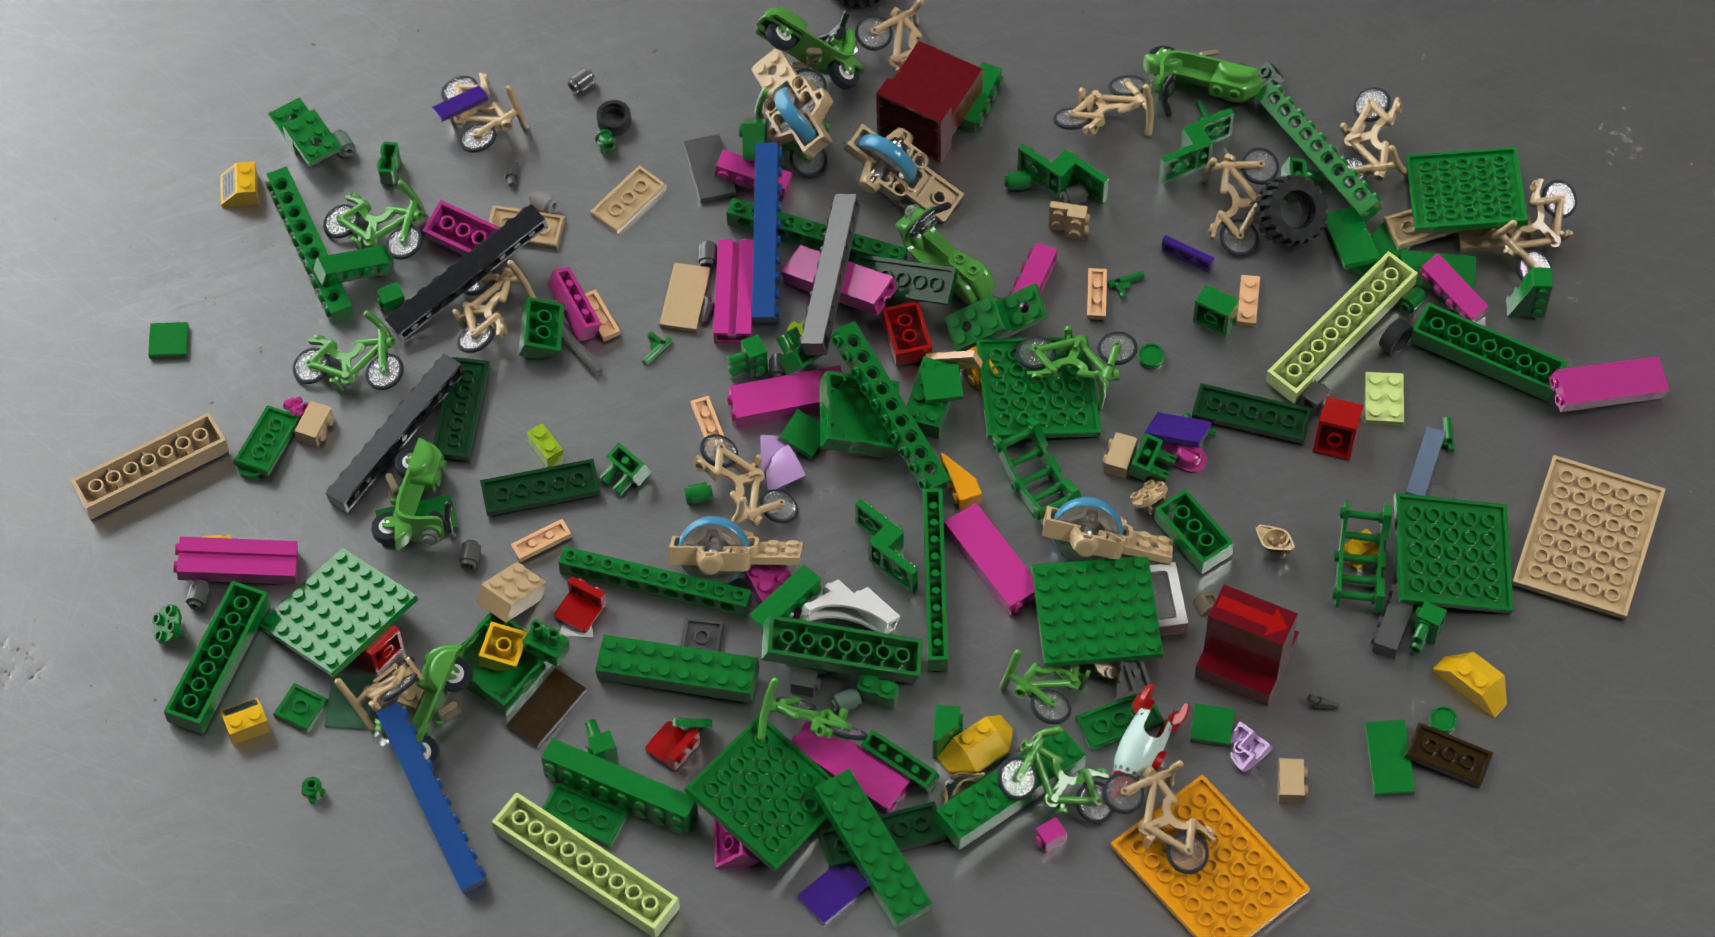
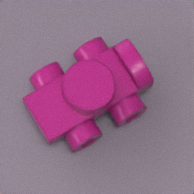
M300 396L296 399L290 398L285 400L283 403L285 410L290 409V414L292 416L297 415L299 418L303 416L308 406L307 402L303 403Z

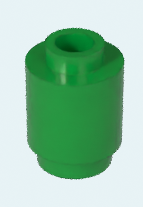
M1026 171L1008 172V176H1004L1005 187H1008V190H1026V188H1031L1030 173H1026Z
M1420 287L1411 288L1399 300L1401 310L1406 313H1413L1425 301L1426 294Z
M707 482L688 485V488H684L687 503L707 502L713 496L711 485L707 486Z

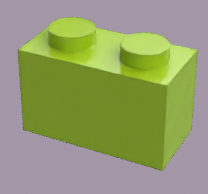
M543 423L526 432L529 446L545 467L557 466L565 461L562 447Z

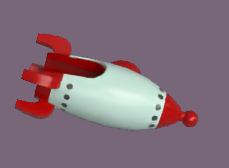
M1148 684L1133 702L1132 708L1136 715L1119 743L1114 758L1113 775L1129 773L1142 780L1145 778L1142 774L1149 766L1157 772L1166 756V752L1163 750L1170 732H1175L1178 727L1186 722L1190 710L1189 704L1184 703L1180 711L1173 710L1171 714H1168L1156 737H1151L1145 732L1144 723L1156 700L1151 698L1156 687L1154 684ZM1126 777L1115 778L1113 781L1116 790L1111 792V799L1115 802L1120 801L1119 793L1121 789L1135 782Z

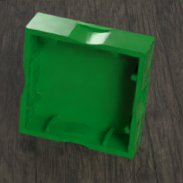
M826 371L819 381L821 449L893 459L899 450L894 442L890 440L887 430L881 425L879 417L871 408L870 402L862 393L856 379L851 374ZM892 381L899 393V381Z
M490 612L476 627L473 634L461 643L464 646L463 659L468 661L473 671L472 682L467 689L507 716L548 671L552 664L523 649L516 669L495 671L479 666V653L491 622L525 631L512 619L506 623Z

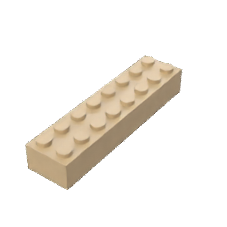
M208 412L70 481L75 494L91 520L228 453L229 449L225 437Z

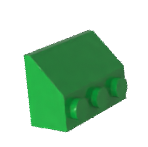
M527 297L522 308L519 356L540 359L561 352L564 303Z

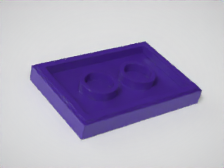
M1157 412L1145 433L1159 438L1163 442L1199 448L1212 428V422Z
M849 864L828 869L797 895V899L825 926L870 887Z

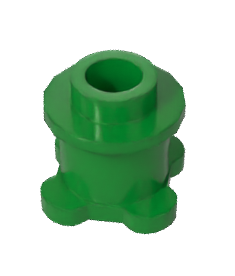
M599 130L594 138L599 143L601 148L599 151L602 154L617 148L616 139L611 137L612 133L610 130Z
M308 777L302 783L301 793L308 798L309 803H316L318 798L325 796L326 791L322 788V783L317 777Z

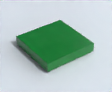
M188 322L150 323L149 358L187 357Z
M958 364L920 369L926 404L964 400Z
M797 409L778 440L786 445L789 444L791 448L811 459L820 446V422Z
M294 683L273 715L275 718L308 733L328 704V699Z
M1195 703L1190 742L1230 747L1235 709Z

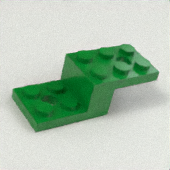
M300 97L268 113L269 119L293 153H300L309 167L342 151L340 144L315 109L309 111ZM293 117L296 118V119H294V120H292V121H288L290 118H293Z
M1231 108L1221 110L1215 115L1204 117L1200 121L1188 124L1182 128L1180 149L1176 152L1168 153L1161 158L1159 180L1162 184L1207 166L1211 159L1213 142L1232 135L1234 112Z
M1022 144L1018 148L1017 170L1030 173L1032 180L1060 198V192H1063L1064 189L1082 184L1083 187L1086 186L1089 195L1103 204L1107 200L1109 178L1103 172L1094 169L1088 162L1078 158L1075 153L1065 149L1051 163L1046 157H1042L1031 147Z
M1033 283L1004 298L992 294L944 318L955 350L961 352L976 345V339H988L990 337L995 339L1008 338L1048 319L1049 316L1038 284ZM1028 303L1029 310L1026 313H1023L1022 307L1024 304ZM970 322L971 329L965 332L964 327Z
M860 498L855 503V523L873 536L869 540V561L913 594L918 589V570L913 563H908L901 556L904 552L903 529L897 524L894 525L885 514L877 512L869 502H864Z

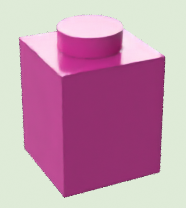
M1057 817L1037 827L1035 830L1034 840L1039 848L1042 847L1045 852L1066 842L1067 832Z

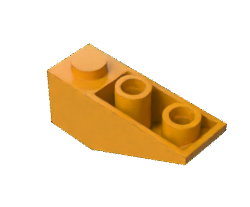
M941 453L940 462L951 479L947 484V488H951L953 492L951 496L954 504H958L960 510L966 509L975 503L982 504V492L976 478L947 455Z

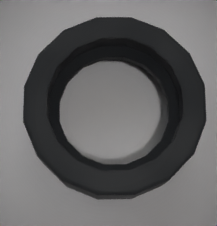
M609 100L599 106L596 116L600 130H610L614 136L620 135L629 129L631 113L627 104L619 100ZM610 112H620L625 117L621 122L614 124L603 120V117Z
M1403 318L1395 320L1382 334L1379 340L1380 347L1390 355L1397 353L1411 338L1413 326Z

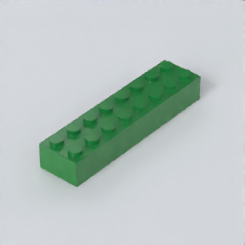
M1429 302L1415 324L1410 343L1548 402L1555 392L1550 386L1549 377L1556 370L1565 369L1567 361Z
M235 581L231 582L164 709L168 723L204 734L259 628L260 621L263 620L271 605L268 592Z
M770 615L764 622L761 660L859 676L870 674L878 679L914 684L921 677L923 639Z
M603 634L595 672L598 680L752 703L760 665L758 657Z
M1064 729L1062 734L1046 737L1042 747L1063 758L1064 761L1060 768L1064 774L1070 777L1085 767L1087 755ZM1023 752L1016 757L1024 758L1026 752ZM1040 755L1053 788L1058 779L1050 767V760ZM1012 761L1003 769L1002 782L1008 792L1016 796H1022L1029 792L1032 787V773L1029 769L1023 781L1013 784L1010 779L1021 762ZM1034 761L1032 766L1037 774V786L1034 792L1025 799H1011L1001 791L997 781L998 768L936 809L935 823L958 850L1045 794Z
M552 738L541 757L544 775L547 779L551 781L557 780L572 789L576 788L584 794L595 796L601 801L614 804L622 810L631 811L639 818L650 819L658 826L669 827L677 834L689 835L699 816L697 803L686 793Z
M849 768L815 786V798L895 930L930 912L932 908L931 900L851 769Z

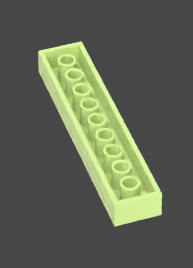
M1388 251L1267 371L1266 383L1293 404H1296L1313 381L1316 380L1318 382L1415 285L1418 273Z
M517 792L492 821L495 834L651 937H658L680 909L678 897Z

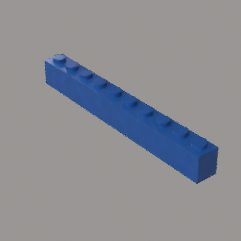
M778 142L756 143L752 287V319L754 324L776 323V317L780 316V307L777 306V299H780V288H777V282H780V270H777V264H781V254L778 253V247H781V235H778V229H781V218H778V212H782V202L779 201V195H782V183H779V177H782V166H779V160H783V150L779 149Z
M397 702L376 712L462 893L466 894L486 884L483 879L486 877L485 871L482 866L478 867L475 862L478 857L474 849H469L466 843L469 841L465 830L460 831L459 829L460 819L457 813H452L449 808L452 803L448 795H443L441 788L444 786L439 776L435 778L432 772L435 770L431 759L426 760L423 754L427 751L422 741L418 742L415 737L418 732L414 724H409L407 720L410 715L406 707H401Z

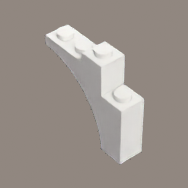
M838 579L832 583H827L822 589V595L818 596L814 601L805 603L799 620L805 621L823 618L845 619L866 626L875 632L888 634L895 630L900 615L868 587L853 593Z

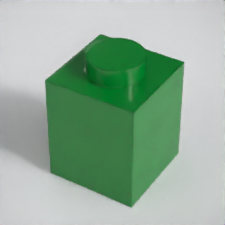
M397 282L376 290L378 298H375L379 309L383 308L385 314L397 310L405 301V296Z

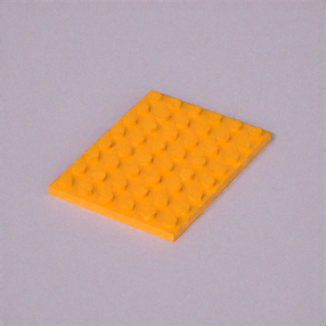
M1203 774L1176 793L1175 796L1178 802L1170 806L1172 815L1178 821L1187 822L1190 818H1195L1204 828L1209 826L1215 832L1214 837L1216 840L1213 843L1207 840L1201 833L1195 832L1196 835L1205 841L1209 850L1208 862L1201 871L1194 874H1184L1175 870L1167 859V847L1155 839L1151 847L1146 850L1142 846L1146 836L1142 835L1138 830V826L1144 818L1110 844V847L1193 937H1252L1310 892V887ZM1162 805L1153 811L1152 820L1163 816ZM1170 825L1159 828L1171 837L1185 833ZM1185 837L1177 839L1182 844L1185 843ZM1194 839L1193 853L1187 860L1173 850H1170L1174 863L1186 870L1198 868L1205 859L1204 848L1196 839Z

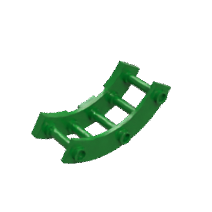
M1030 417L1025 420L1027 424L1026 430L1005 440H1002L996 434L992 435L994 441L992 447L995 453H998L1011 480L1012 490L1015 493L1018 492L1025 505L1031 511L1034 520L1043 524L1047 506L1060 508L1066 502L1082 496L1080 490L1068 478L1064 479L1060 474L1062 472L1061 467L1055 457H1050L1046 450L1048 443L1040 422ZM1027 437L1032 438L1035 445L1034 450L1010 460L1006 447ZM1035 457H1040L1044 464V469L1020 480L1014 467ZM1045 476H1051L1055 486L1031 496L1025 488L1026 485ZM1056 493H1062L1065 496L1043 508L1037 503Z
M1345 500L1344 507H1340L1339 519H1342L1338 550L1334 551V562H1337L1335 588L1332 589L1331 599L1335 600V608H1339L1340 599L1370 602V604H1374V612L1382 613L1385 599L1383 570L1386 568L1387 557L1385 539H1389L1392 505L1384 504L1383 512L1371 513L1349 510V500ZM1348 518L1378 521V523H1381L1380 531L1376 534L1346 531ZM1345 539L1375 542V544H1378L1377 555L1365 556L1344 553ZM1343 561L1372 564V566L1376 567L1375 576L1364 577L1342 574ZM1342 582L1371 585V587H1374V592L1366 594L1342 591Z

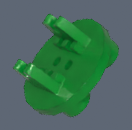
M167 604L159 613L154 614L152 622L154 624V639L156 641L168 643L173 639L179 640V636H184V631L180 630L182 614L177 606Z

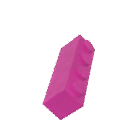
M723 149L716 165L715 177L755 191V160H743L742 155ZM783 169L782 177H779V183H782V195H779V199L782 200L785 198L792 178V172Z
M1036 243L1034 249L1031 248L1028 253L1027 263L1024 262L1022 265L1021 276L1015 279L1013 292L1010 291L1008 295L1033 283L1038 284L1041 293L1057 261V249ZM1028 303L1023 305V313H1026L1029 310Z
M1439 253L1421 266V279L1431 285L1434 293L1445 300L1449 309L1454 310L1459 316L1473 322L1478 321L1487 314L1489 306Z
M571 268L553 270L548 286L556 301L564 303L563 313L578 341L596 338L601 322Z

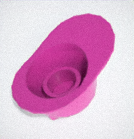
M1169 442L1163 447L1164 451L1177 456L1174 466L1185 471L1198 472L1206 465V454L1201 447L1196 448Z

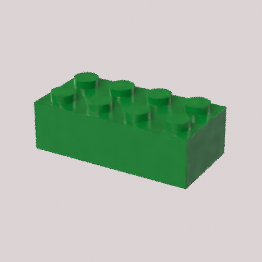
M923 356L907 408L924 436L939 439L952 401L926 404L920 369L953 365V363Z
M1187 489L1155 508L1154 520L1201 574L1232 555L1233 541Z

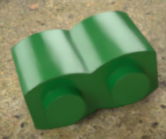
M384 141L380 148L381 157L377 163L381 184L394 185L398 179L397 169L401 164L399 146L397 142Z
M870 674L861 675L857 684L861 701L876 703L884 709H894L899 699V686L892 681L880 680Z

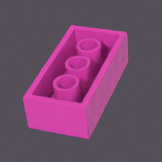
M440 200L422 231L428 240L463 256L465 253L471 252L479 242L485 241L494 230L500 229V227Z
M753 564L749 570L744 571L745 581L758 605L792 576L786 565ZM798 609L792 618L799 619L802 610Z

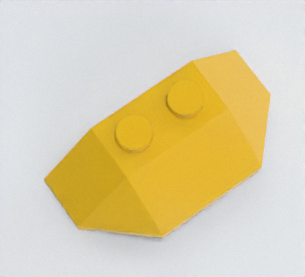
M1475 652L1444 656L1432 669L1435 674L1493 718L1507 706L1505 675Z
M1002 715L985 716L953 737L938 755L937 759L948 773L966 772L977 774L1009 753L1013 729Z

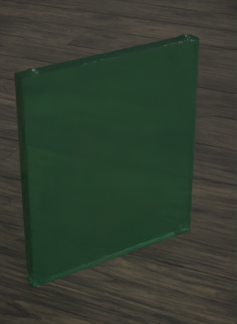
M338 674L334 678L332 677L324 726L327 728L369 730L346 697L335 685V679L341 678L353 695L358 698L364 692V687L369 684L372 685V680L377 676ZM369 699L362 704V707L374 722L375 718L370 713V705L368 703L372 699Z

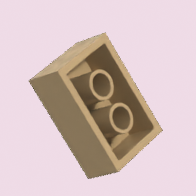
M515 562L481 584L476 602L507 623L542 600L547 582L522 564Z

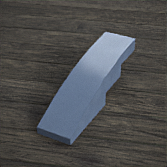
M1427 427L1406 494L1426 496L1445 437V431Z

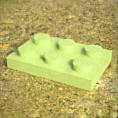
M1365 372V424L1403 426L1404 374Z

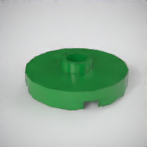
M674 718L673 726L686 727V730L689 731L693 727L698 731V727H712V720L705 718Z

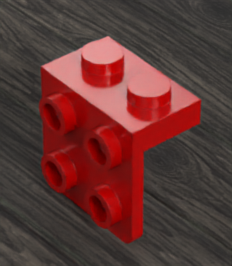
M571 576L568 581L569 592L554 612V618L582 633H587L606 606L605 593L599 587H592L583 579H576Z
M667 721L648 742L645 750L676 771L686 761L690 753L698 747L700 743L699 732L692 727L687 733L679 726H673V722Z

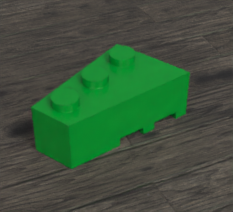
M745 119L739 126V137H743V160H755L756 143H766L767 119Z
M1531 268L1522 279L1521 285L1516 286L1514 293L1506 297L1507 317H1545L1553 288L1552 268Z

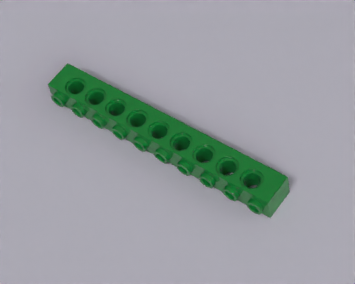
M1271 81L1267 83L1255 96L1258 102L1362 219L1367 222L1383 209L1379 203L1381 198L1376 192L1371 193L1369 191L1371 187L1365 180L1360 181L1358 179L1360 175L1354 168H1348V161L1343 156L1339 157L1336 154L1338 151L1332 143L1328 145L1325 142L1327 138L1321 131L1319 133L1315 131L1317 127L1310 119L1308 121L1305 120L1304 117L1306 115L1300 108L1296 109L1294 107L1295 103L1289 96L1285 97L1283 95L1285 92L1280 85L1277 84L1275 86Z
M286 166L267 173L268 181L265 182L269 192H273L272 199L275 206L279 205L280 207L278 209L279 215L282 220H286L284 225L287 233H292L291 241L293 246H298L299 251L297 253L299 259L305 262L304 269L306 274L312 277L310 279L312 287L319 292L317 297L320 304L324 303L325 305L323 309L326 317H330L332 322L336 323L354 316L351 302L342 283L322 286L313 270L317 257L326 256L328 253L288 167Z
M733 198L726 212L727 225L754 232V204ZM778 212V218H781V229H778L781 241L798 246L802 245L820 252V248L824 244V231H827V225ZM854 233L849 261L854 262L856 254L907 261L906 248Z
M854 321L837 328L831 336L833 345L837 347L842 360L849 367L851 375L856 379L862 393L870 402L871 408L879 417L881 425L887 430L890 440L896 445L900 456L908 465L910 473L917 480L919 488L922 491L923 489H944L951 481L950 477L858 325Z
M942 488L923 489L928 671H948Z
M564 546L558 562L560 574L744 618H747L752 603L751 590L567 546Z

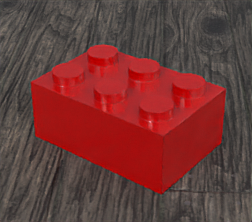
M919 301L882 309V322L896 367L921 362L923 356L925 357L926 354L932 353L933 347Z

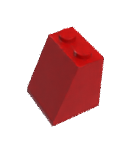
M1327 396L1319 419L1313 452L1350 460L1364 405Z
M392 624L356 658L377 674L404 648L400 629Z

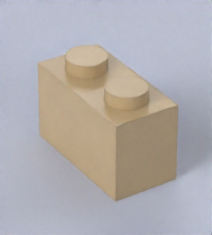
M310 401L295 429L297 441L318 448L320 442L325 440L328 427L332 426L334 422L332 408Z
M1118 432L1115 433L1114 439L1110 438L1107 447L1109 452L1104 454L1102 460L1104 473L1126 479L1137 449L1138 438Z
M1279 759V804H1303L1304 797L1308 796V785H1304V779H1307L1308 768L1304 767V759Z

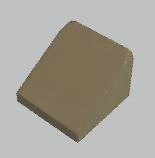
M1214 592L1198 594L1193 600V604L1200 616H1206L1210 613L1217 596Z

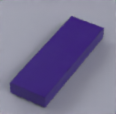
M478 85L433 106L432 112L443 122L488 101L489 97Z
M1165 235L1163 237L1162 251L1211 273L1214 268V257Z

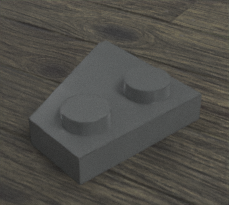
M1143 660L1120 661L1118 664L1115 699L1120 700L1139 693L1148 684H1151Z

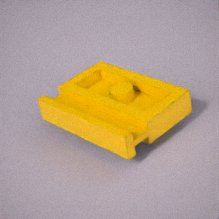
M1367 528L1360 532L1372 534ZM1350 540L1344 545V553L1365 556L1377 555L1378 544L1369 541ZM1346 561L1356 569V572L1367 565V563Z

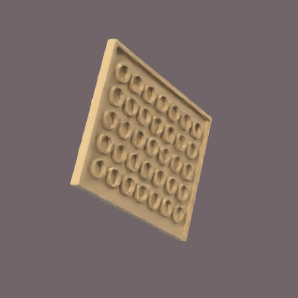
M1553 455L1512 585L1626 620L1666 489Z

